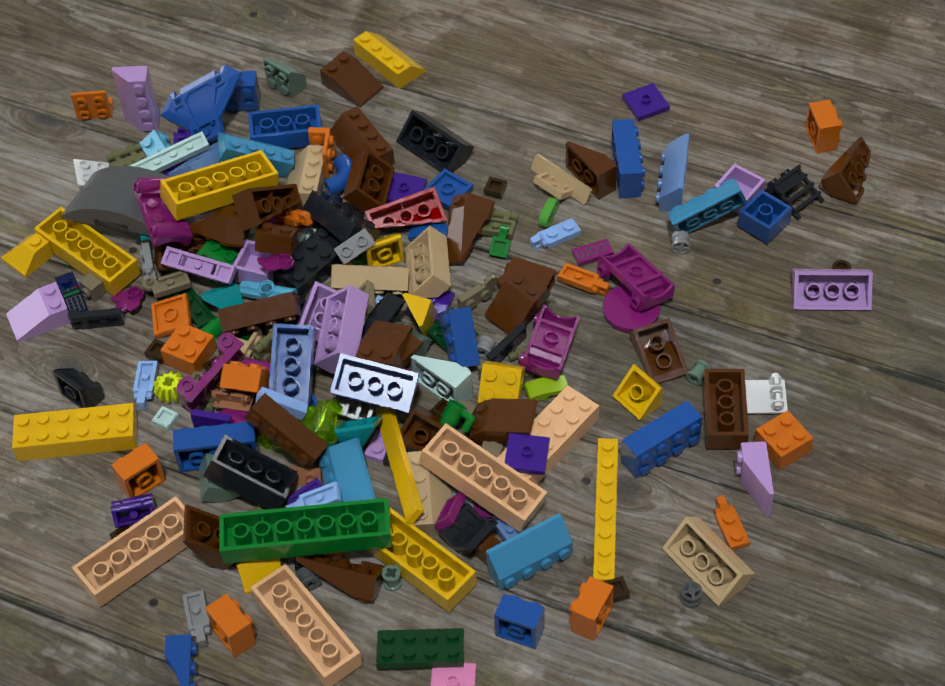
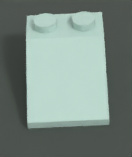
M418 355L411 357L412 371L419 373L420 376L419 385L439 399L469 401L473 397L472 373L468 368L450 361Z

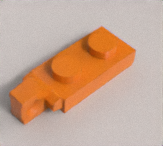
M292 207L276 215L279 223L295 227L300 224L308 226L313 223L309 212L293 209Z
M565 263L557 276L558 281L593 294L598 293L606 296L610 291V284L604 282L600 275L569 263Z
M724 495L716 497L715 505L717 509H714L715 520L727 546L732 551L750 546L749 538L736 509L732 504L728 505Z

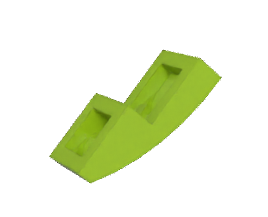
M559 375L558 380L547 377L531 380L524 384L528 399L547 401L549 396L558 395L568 384L565 376Z

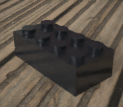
M312 190L303 207L304 211L309 212L313 219L341 242H345L364 228L372 235L374 241L377 240L380 231L375 228L373 222L365 220L363 214L354 211L352 205L343 202V198L336 194L331 196L323 190L320 192Z
M321 226L298 246L292 255L294 260L292 268L289 270L279 269L272 271L275 284L294 288L297 290L298 295L306 298L315 281L324 283L331 277V264L344 265L334 250L343 242Z
M224 435L203 476L266 509H278L285 501L298 472Z

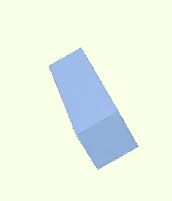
M261 387L257 393L256 402L266 393L295 418L302 420L307 414L308 403L265 387Z

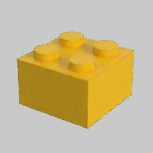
M491 361L484 362L477 403L492 398L521 399L525 367Z

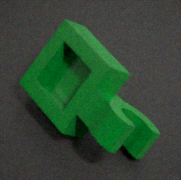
M501 224L499 236L492 237L489 255L508 259L512 241L506 239L509 226Z

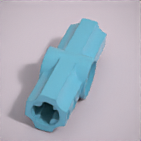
M245 280L240 284L242 297L258 300L288 292L298 294L296 289L274 285L270 280H265L261 283Z

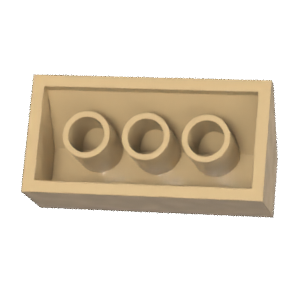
M308 145L294 157V166L289 173L287 184H297L301 202L292 206L293 209H303L311 191L320 192L323 189L325 172L322 159L323 146Z
M429 226L405 247L406 266L409 268L408 294L423 298L439 297L448 291L451 286L447 236Z
M331 264V288L339 291L352 285L359 289L369 280L374 283V293H384V290H392V294H403V291H408L409 268Z
M422 451L407 452L424 510L413 525L427 535H439V531L434 527V524L446 500L452 497L451 485L419 464Z
M685 517L662 548L694 582L701 585L702 590L717 606H721L742 591L755 575L699 517Z

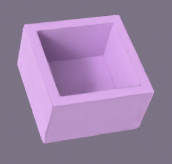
M734 163L714 185V188H717L726 180L736 179L748 203L760 190L765 189L766 179ZM743 205V206H741V207H739V208H737V209H735V210H733V211L739 214V211H740L745 205Z
M246 239L244 247L241 248L233 264L237 267L234 275L235 282L241 283L245 280L259 283L265 280L274 282L273 272L262 269L263 266L257 261V258L271 257V254L255 251V241Z

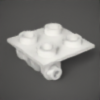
M73 159L79 191L94 172L109 167V163Z
M773 373L769 380H745L747 414L784 413L788 410L785 380H782L778 373Z

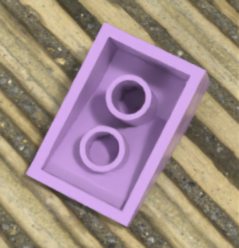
M56 282L38 288L6 313L18 343L71 323L68 317L67 306Z
M766 441L741 443L740 451H737V462H735L736 475H740L741 484L766 516H771L774 490Z

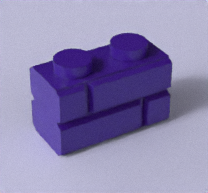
M152 493L125 498L123 501H111V513L115 528L136 524L156 510Z

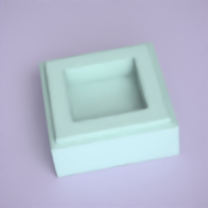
M162 406L151 421L153 425L169 432L180 416L179 413Z

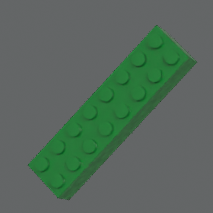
M388 498L219 514V551L224 564L393 547L391 510Z

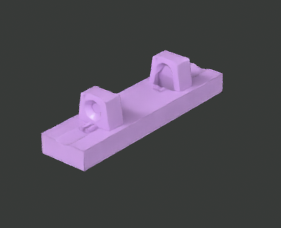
M168 246L160 263L172 269L230 286L237 267ZM214 267H216L215 273L212 275Z

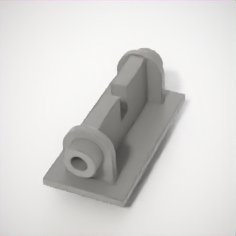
M364 228L334 248V250L345 265L376 243L372 235Z

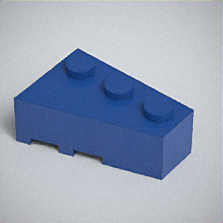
M471 307L438 312L437 315L448 352V361L458 363L462 367L480 365Z

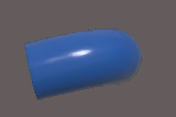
M340 155L334 160L333 165L337 170V174L324 180L326 191L331 196L345 190L352 166V161L348 155Z

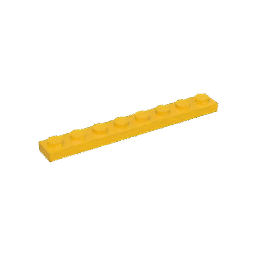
M598 438L593 577L601 581L613 579L615 576L618 439Z

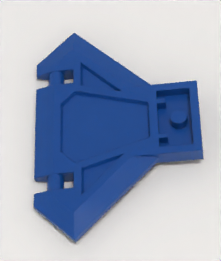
M223 65L220 67V73L217 74L216 70L206 74L182 87L179 95L176 92L171 93L160 116L191 131V136L202 131L208 144L217 140L219 132L225 133L222 115L242 72Z

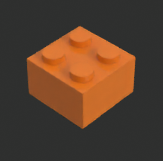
M830 99L809 103L806 131L816 154L837 150L838 142L841 140L840 130H842L843 124L841 119L837 117L836 107L832 105Z
M181 322L160 351L164 364L192 375L193 370L202 371V364L210 360L217 347L214 335Z
M231 361L230 364L223 363L220 387L230 391L247 392L257 395L261 387L269 389L270 372L267 371V367H262V365L250 363V365H246L237 361Z
M787 410L755 430L754 442L766 441L769 460L778 470H781L811 452L813 437Z
M146 443L136 447L132 452L111 464L118 486L128 498L144 495L166 481L159 458Z
M591 576L586 583H582L578 599H574L569 608L571 612L569 622H571L572 632L595 641L613 608L614 586Z
M226 593L205 607L211 629L233 657L236 658L256 644L254 637L256 632L251 626L253 621L247 613L243 614L240 611L241 606L235 598L231 600Z

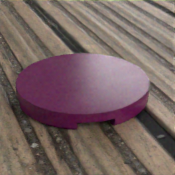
M623 284L610 290L603 300V316H605L611 326L616 330L631 333L634 329L657 322L660 315V304L643 311L634 309L631 305L632 292Z

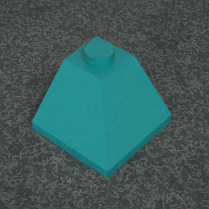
M232 282L231 286L225 284L198 293L202 300L220 309L244 303L239 286L235 282Z
M382 415L344 421L334 429L340 443L359 438L362 448L382 421Z

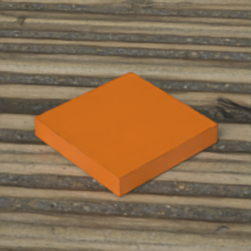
M186 293L151 303L154 336L157 339L173 334L181 322L192 326L189 296Z

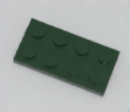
M464 628L378 630L376 669L464 667Z

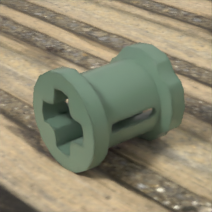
M700 359L696 360L693 369L686 373V379L691 384L701 385L704 369H711L709 364Z
M387 565L383 568V585L388 591H397L402 586L401 570L398 566Z

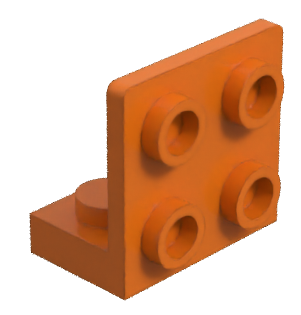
M105 90L71 93V99L78 120L113 117L112 97L108 98Z
M309 127L310 145L323 146L322 159L325 178H329L330 172L334 170L332 160L336 158V148H333L334 135H331L330 128Z

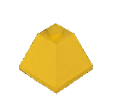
M34 233L3 255L1 259L26 278L54 255L49 241L38 233Z
M392 234L374 241L376 244L366 250L368 266H392L404 261L402 237L400 234Z

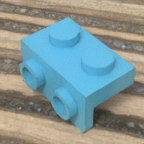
M155 129L140 142V146L147 157L172 146V144L168 142L169 138L165 133H159Z

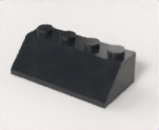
M411 110L396 140L440 172L447 169L454 173L467 162L475 147L426 113Z

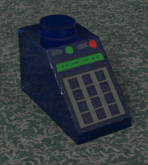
M73 272L55 277L68 312L73 309L79 312L88 311Z

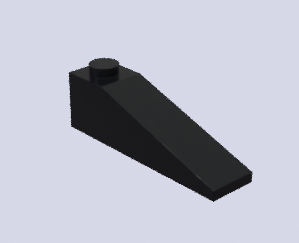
M388 292L375 305L374 311L368 314L362 330V339L375 320L394 323L406 301Z

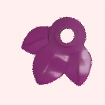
M271 254V257L257 258L258 263L263 266L262 269L267 271L289 270L294 266V260L289 254Z
M133 286L127 291L124 290L117 293L115 296L110 297V299L117 303L115 308H121L124 313L127 310L130 312L135 310L140 305V301L145 294L140 287Z

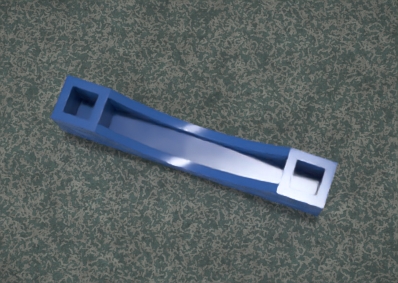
M191 634L165 636L164 656L168 666L177 676L179 686H196V682L193 681V675H197L196 661L194 662V655H198L197 642L193 641Z

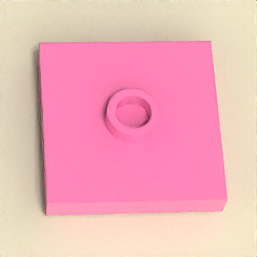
M464 663V667L432 668L430 686H475L476 663Z

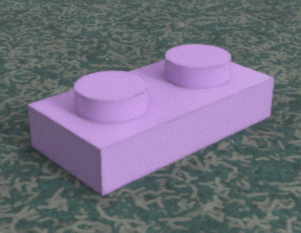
M378 426L364 455L366 459L383 464L386 448L380 427Z

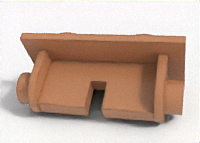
M217 388L212 391L211 396L215 399L213 407L223 409L226 407L231 410L249 412L255 394Z
M286 465L298 472L292 485H306L316 477L322 483V471L318 465L308 469L301 466Z

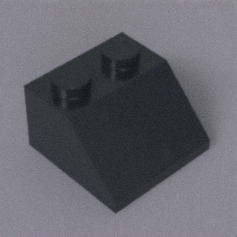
M60 368L52 371L61 395L78 407H96L105 399L101 384L90 380L83 371L79 372L75 368Z

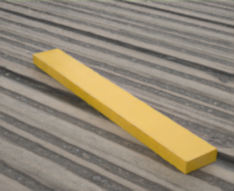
M375 406L376 416L382 415L379 427L406 523L413 524L424 510L395 411Z

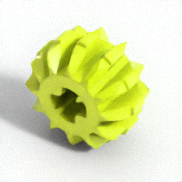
M171 370L169 374H166L163 371V376H157V381L153 382L154 394L161 403L164 401L168 404L171 401L177 403V384L184 378L179 372L174 374Z

